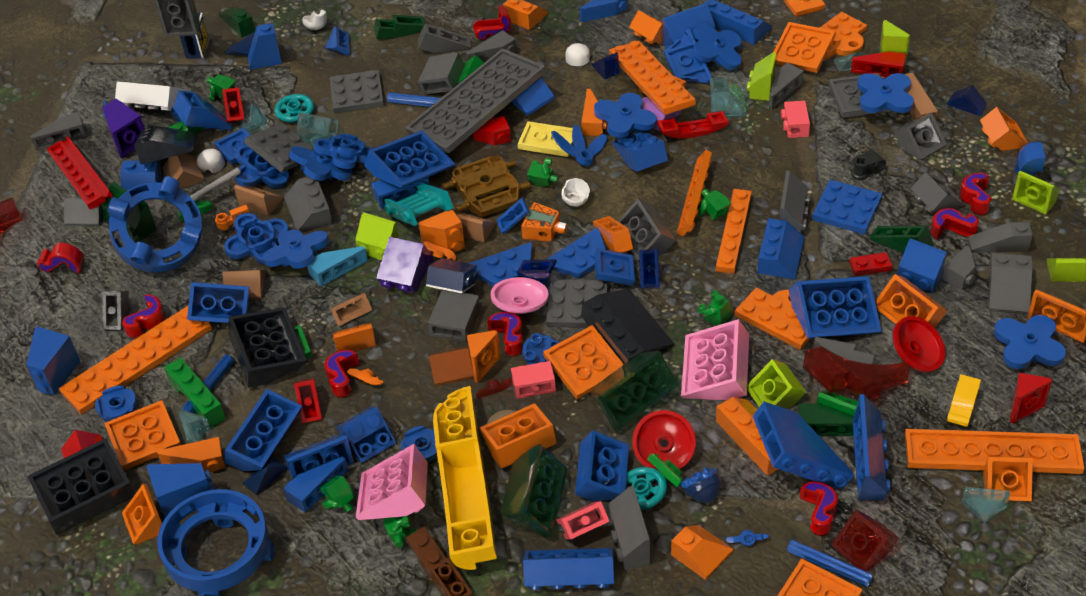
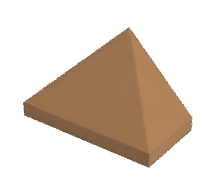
M365 293L348 299L330 309L338 326L372 310Z

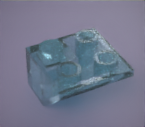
M710 78L711 113L723 111L726 116H746L744 90L728 78Z
M299 112L296 134L314 148L315 140L322 138L331 139L333 135L336 137L339 120Z

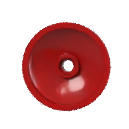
M907 316L896 323L893 329L894 346L900 358L907 365L920 372H932L943 364L945 346L940 334L929 322L916 316Z
M659 410L646 415L640 420L634 430L632 444L637 459L644 467L658 470L647 460L650 454H658V457L666 462L668 459L681 469L690 461L694 454L696 438L692 426L682 415L669 410ZM666 440L668 441V446L662 447L660 442Z

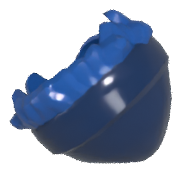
M703 468L702 473L698 471L691 478L686 477L680 485L687 496L702 503H711L716 499L722 478L718 474L717 469L711 468L708 470Z

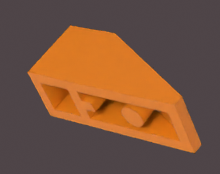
M587 89L581 122L582 134L584 136H600L603 134L604 129H607V121L601 120L594 115V105L598 101L591 89Z
M610 216L592 221L594 227L599 229L601 237L610 251L626 254L628 250L633 249L628 227Z
M219 437L157 451L161 464L201 463L203 470H208L209 472L226 468L224 451Z

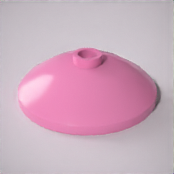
M522 277L509 278L493 286L491 300L494 305L503 311L525 314L534 312L546 304L548 290L545 285L534 279Z

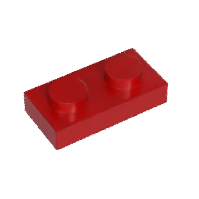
M887 252L849 259L854 276L892 271V263Z

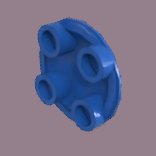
M532 334L523 345L522 354L524 360L528 365L547 362L543 357V351L558 344L559 341L546 335Z

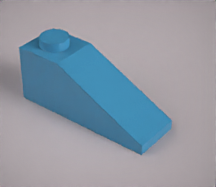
M364 246L321 253L315 256L314 261L307 266L309 274L321 287L367 262L366 249Z

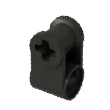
M869 150L853 158L854 168L851 171V176L854 179L863 180L875 173H879L885 168L886 160L874 150Z

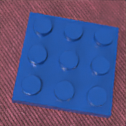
M829 180L812 214V220L865 235L880 204L882 193Z

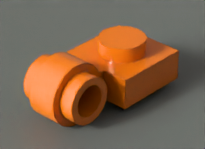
M245 204L230 210V216L226 213H219L215 218L217 228L223 231L229 229L231 224L234 225V220L237 216L249 213L247 205Z

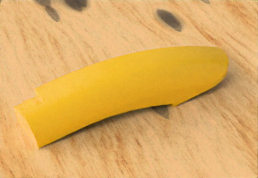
M467 386L452 392L447 396L448 399L443 404L439 403L433 415V424L444 498L450 558L459 568L475 570L477 569L476 563L497 559L476 413L471 386Z

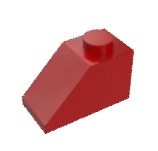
M239 87L222 89L227 122L244 120Z
M504 116L488 120L480 129L472 134L473 139L494 146L511 142L510 127Z
M315 378L295 382L294 388L297 402L302 405L300 411L302 423L321 420L322 415Z

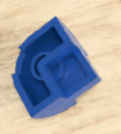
M1034 141L1027 143L1021 148L1017 155L1014 172L1022 171L1034 176V173L1043 171L1046 157L1042 142Z

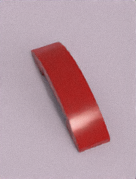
M719 111L707 113L706 119L676 123L673 118L659 120L657 124L665 136L694 138L718 131L727 126L729 121L724 112Z

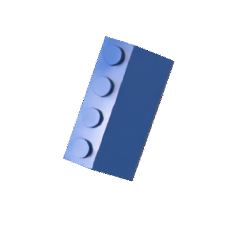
M707 0L703 3L708 4L716 29L720 31H734L741 40L752 45L772 29V25L716 0Z
M266 389L225 449L224 462L241 471L262 470L301 411L302 405Z
M613 548L525 550L523 558L524 586H529V589L533 590L542 589L543 586L562 589L565 588V585H574V588H586L587 585L596 584V587L600 588L609 587L610 584H614Z

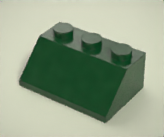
M112 182L109 186V191L113 197L118 199L127 191L115 182ZM110 196L105 198L106 201L101 206L104 212L103 217L108 223L110 218L108 207L113 198H110ZM142 202L132 209L126 223L129 236L140 242L157 230L149 205L146 202Z

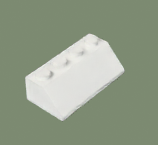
M117 82L115 99L117 98L128 107H132V104H135V107L145 108V105H148L149 109L158 110V106H160L161 110L171 111L174 107L178 91L191 92V90L170 86Z

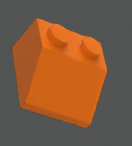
M507 0L503 4L509 12L511 22L528 30L532 29L548 14L547 10L524 0Z
M638 10L629 28L634 30L633 34L640 38L642 36L646 37L645 41L652 45L654 42L659 45L663 44V23Z
M998 107L994 108L980 120L983 125L982 130L989 137L988 142L994 148L998 147L1000 150L1006 151L1022 148L1028 143L1018 123Z
M452 209L418 223L422 244L427 241L450 249L454 253L465 248L462 222Z

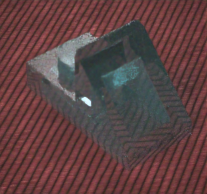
M184 410L178 411L188 444L201 441L199 434L210 431L207 419Z

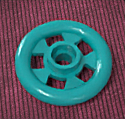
M288 95L276 103L274 113L281 121L288 123L300 122L307 119L313 113L314 102L306 95Z
M639 467L627 472L626 486L627 484L634 486L641 510H647L656 506L664 498L667 491V482L658 470L650 467ZM646 475V479H645V478H638V479H637L638 476ZM657 480L658 486L652 487L651 482ZM651 493L654 495V496H653L651 499H649V500H646V499H645V498L648 497Z

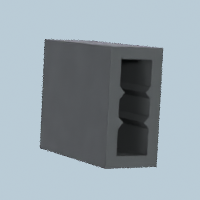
M459 52L429 57L418 80L424 95L451 91L456 86L465 66Z
M442 289L428 321L430 336L467 342V335H470L480 310L479 296Z

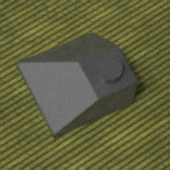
M933 113L924 115L894 130L901 147L918 160L947 145Z

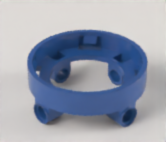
M166 176L162 183L152 182L137 185L122 194L119 199L113 197L110 201L108 213L110 214L109 231L112 245L120 258L136 269L146 272H166L176 269L194 255L200 244L203 231L200 211L194 200L179 188L180 182L177 179ZM152 199L164 200L176 206L182 213L185 221V226L178 242L163 250H153L151 246L142 242L135 243L130 238L126 228L127 218L135 206ZM114 232H119V236L125 245L124 247H122L118 238H114ZM179 252L181 253L182 257L179 259L175 258L168 261V263H164L163 259L172 257Z
M209 490L185 499L167 515L160 527L157 539L158 552L168 575L180 586L198 591L199 596H221L222 590L243 582L258 569L263 561H272L274 557L273 541H270L268 528L261 509L250 497L233 490ZM194 511H197V512H198V513L194 514L193 516H191L190 518H188L182 525L179 524V522H180L181 520H183L186 516H188V515L191 514L192 512H194ZM250 511L253 516L256 514L260 521L255 524L252 518L245 512ZM210 519H213L214 524L220 528L232 527L234 520L241 523L248 532V546L242 557L233 565L219 571L204 572L190 567L185 562L187 556L185 539L196 526Z

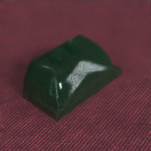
M651 351L633 357L591 388V394L603 410L613 430L618 431L676 388L678 383L661 352Z
M541 444L526 451L513 463L500 513L524 528L537 531L544 538L552 536L568 468Z

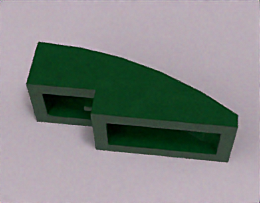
M392 15L391 20L376 19L373 30L376 39L399 38L422 31L426 23L424 18L420 16Z

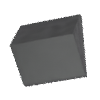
M64 198L65 226L100 227L104 214L101 207L102 204L90 210L82 199Z

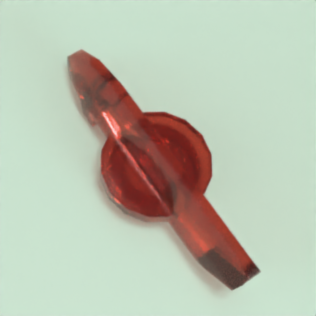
M509 377L507 380L501 379L502 382H498V379L488 381L486 383L487 387L480 389L476 393V397L482 398L505 390L510 386L512 379Z

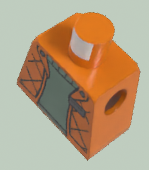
M534 202L521 225L522 238L550 242L553 240L556 232L566 234L568 224L560 222V213L557 210Z

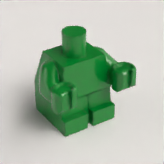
M218 74L214 79L209 76L206 80L210 84L211 94L209 99L215 101L217 96H219L223 100L222 89L235 88L236 80Z
M545 158L542 165L538 161L533 160L527 173V178L531 185L543 187L550 186L551 182H558L559 176L554 175V170L548 167V165H552V159Z
M704 189L701 192L704 196L701 207L698 209V213L701 216L708 212L710 218L714 221L728 212L731 202L725 195L717 190L710 193L708 189Z
M713 290V293H711L713 301L709 304L708 309L702 303L698 306V312L705 314L704 320L718 326L725 324L730 319L732 308L726 297L720 295L717 290Z
M335 476L328 483L320 487V490L327 498L322 502L326 510L343 507L345 512H348L353 508L349 502L354 498L353 488L343 476Z
M409 515L383 518L388 536L395 544V547H402L406 537L417 531L416 529L409 530L411 524Z

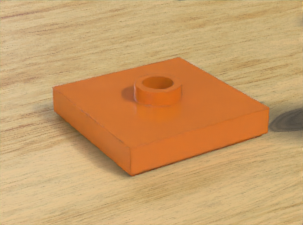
M783 0L795 17L825 9V3L822 0Z

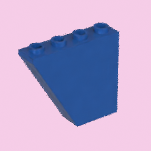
M764 401L752 416L774 468L816 482L825 483L840 490H843L854 476L849 467L798 413Z

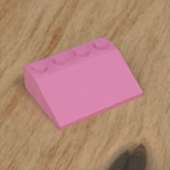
M739 319L685 336L681 397L683 399L728 400L731 397L739 398L747 395L749 333Z
M415 444L361 473L356 518L358 520L408 516L413 512L417 513L423 509L426 503L428 462Z

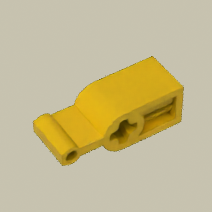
M960 374L947 417L948 422L968 427L979 391L980 379Z

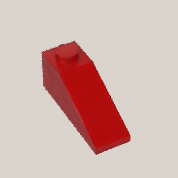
M889 51L853 57L851 73H879L881 77L886 78L896 73L903 74L906 54Z

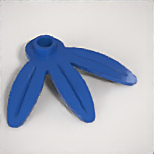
M574 125L572 129L573 147L558 132L551 131L555 142L560 148L576 157L577 162L582 166H590L593 163V157L603 149L607 140V135L601 134L586 149L581 129L578 125Z

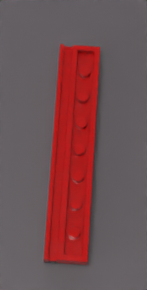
M68 136L66 137L67 140L63 142L61 140L47 148L53 160L90 210L99 207L106 201L105 198L108 196L110 198L113 197L109 189Z

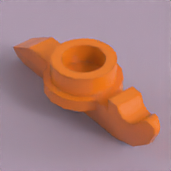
M427 241L423 243L429 251L433 252V256L438 258L447 256L448 260L452 258L453 261H456V255L450 249Z
M349 369L347 371V374L372 385L383 384V380H379L377 376L374 377V373L370 369L362 371Z

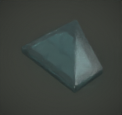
M865 52L853 53L834 59V63L840 72L850 70L853 57L867 54Z
M254 102L244 111V120H242L241 129L244 128L248 133L268 124L261 110Z
M965 487L962 504L986 523L1007 507L1010 491Z

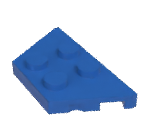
M687 29L680 39L677 38L673 45L664 51V56L673 76L686 82L712 84L713 78L706 63L698 60L693 55L692 49L696 41L690 29Z
M595 228L542 262L543 268L548 269L552 267L558 269V273L569 274L579 279L595 269L596 249L606 250L599 229Z
M529 242L468 264L477 265L478 279L487 282L491 287L509 278L530 277L532 243Z

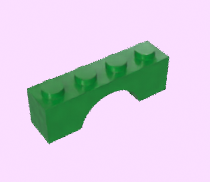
M181 357L164 367L169 383L178 393L182 392L187 397L199 419L208 429L226 419L220 402Z

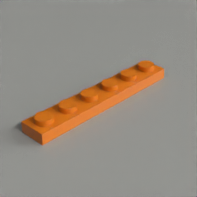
M705 150L699 156L695 164L676 233L682 237L687 232H691L695 226L693 221L699 210L697 207L702 200L700 195L705 188L704 181L708 177L707 170L712 163L710 160L712 152Z
M733 190L716 263L717 272L735 273L752 191Z

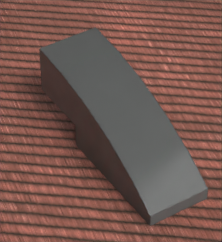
M815 337L813 353L819 358L846 373L870 379L874 354L855 351V344Z

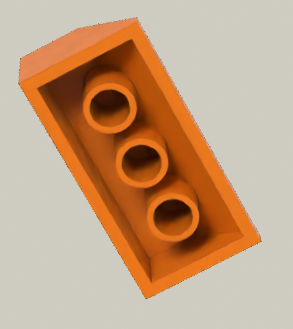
M731 397L717 405L716 422L767 476L777 471L778 469L772 466L752 417L758 409L749 400Z

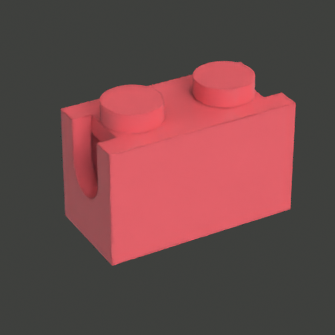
M805 101L784 102V109H781V120L784 119L783 131L787 132V137H809L810 122Z
M550 361L511 368L516 399L556 392L555 378Z
M601 501L593 502L556 519L565 531V534H563L564 538L570 540L609 522ZM595 508L597 509V511H598V513H599V515H600L599 518H598V516H597V514H596Z

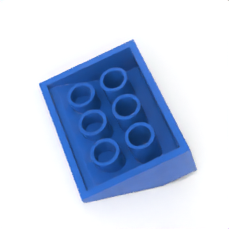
M422 130L369 150L364 166L374 177L402 188L455 166V163Z
M869 276L797 281L789 288L792 308L807 339L882 332Z
M864 394L859 395L853 416L858 500H884L886 493L890 492V481L886 479L885 472H888V459H884V452L887 451V441L882 436V432H885V420L881 419L879 409Z

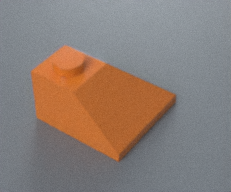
M700 525L685 526L671 540V556L705 580L733 552V548Z

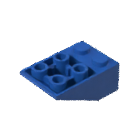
M178 91L173 109L186 126L232 130L233 127L227 122L221 111L195 92Z
M642 130L633 132V135L617 138L616 141L612 142L628 167L636 172L668 161L664 141Z

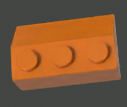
M894 274L875 301L876 309L895 324L904 317L916 316L926 320L935 328L948 311L905 277Z
M1041 290L1034 291L1027 319L1036 315L1047 316L1055 322V331L1084 343L1086 340V310Z
M535 403L480 427L487 447L501 469L557 444L553 424Z

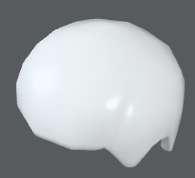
M321 10L320 14H316L313 11L310 16L303 17V25L310 30H319L327 22V14L324 10Z
M581 43L570 45L565 53L566 63L571 66L588 64L590 59L589 48Z
M205 149L198 155L196 164L203 172L209 170L212 173H216L225 166V159L218 150Z
M569 179L562 189L561 196L563 201L569 206L579 207L587 201L590 188L588 183L582 179Z

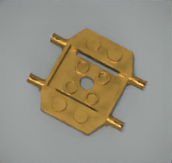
M489 156L454 168L451 181L442 183L444 190L456 188L465 203L455 206L457 213L470 210V212L480 217L510 208L519 200L522 190L531 188L529 181L519 184L515 177L510 174L508 169L517 166L515 159L504 162L502 157ZM494 192L497 193V194H494V195H491V196L486 197V195H488V194H491V193H494Z

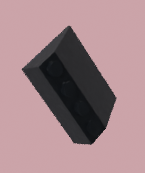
M144 126L134 144L140 164L143 165L192 152L197 134L163 126Z
M629 288L598 294L582 303L581 317L588 326H594L626 366V372L674 346V342Z
M285 307L228 317V334L248 388L268 384L307 363Z
M106 438L27 476L56 535L133 498L135 495L125 472Z

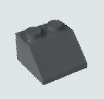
M926 172L911 187V190L915 193L914 197L919 202H924L926 204L925 209L931 214L945 208L957 210L965 206V203L944 182Z

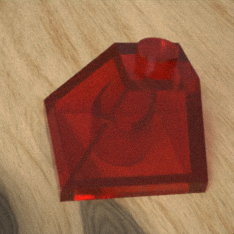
M855 510L831 545L855 567L867 572L889 554L899 540V537L882 523Z

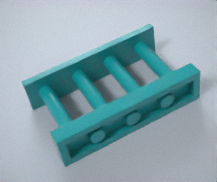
M424 183L416 185L418 190L416 194L396 202L388 198L384 200L386 203L384 208L388 215L413 226L418 225L415 217L434 208L446 211L453 209L448 191Z

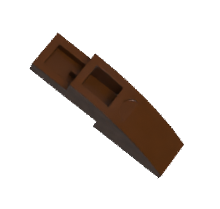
M425 527L406 537V542L418 558L417 562L443 596H471L473 594L450 559H446Z

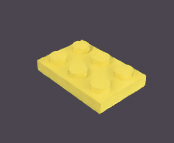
M527 121L518 142V149L568 157L569 154L555 142L551 131L558 132L573 146V128Z

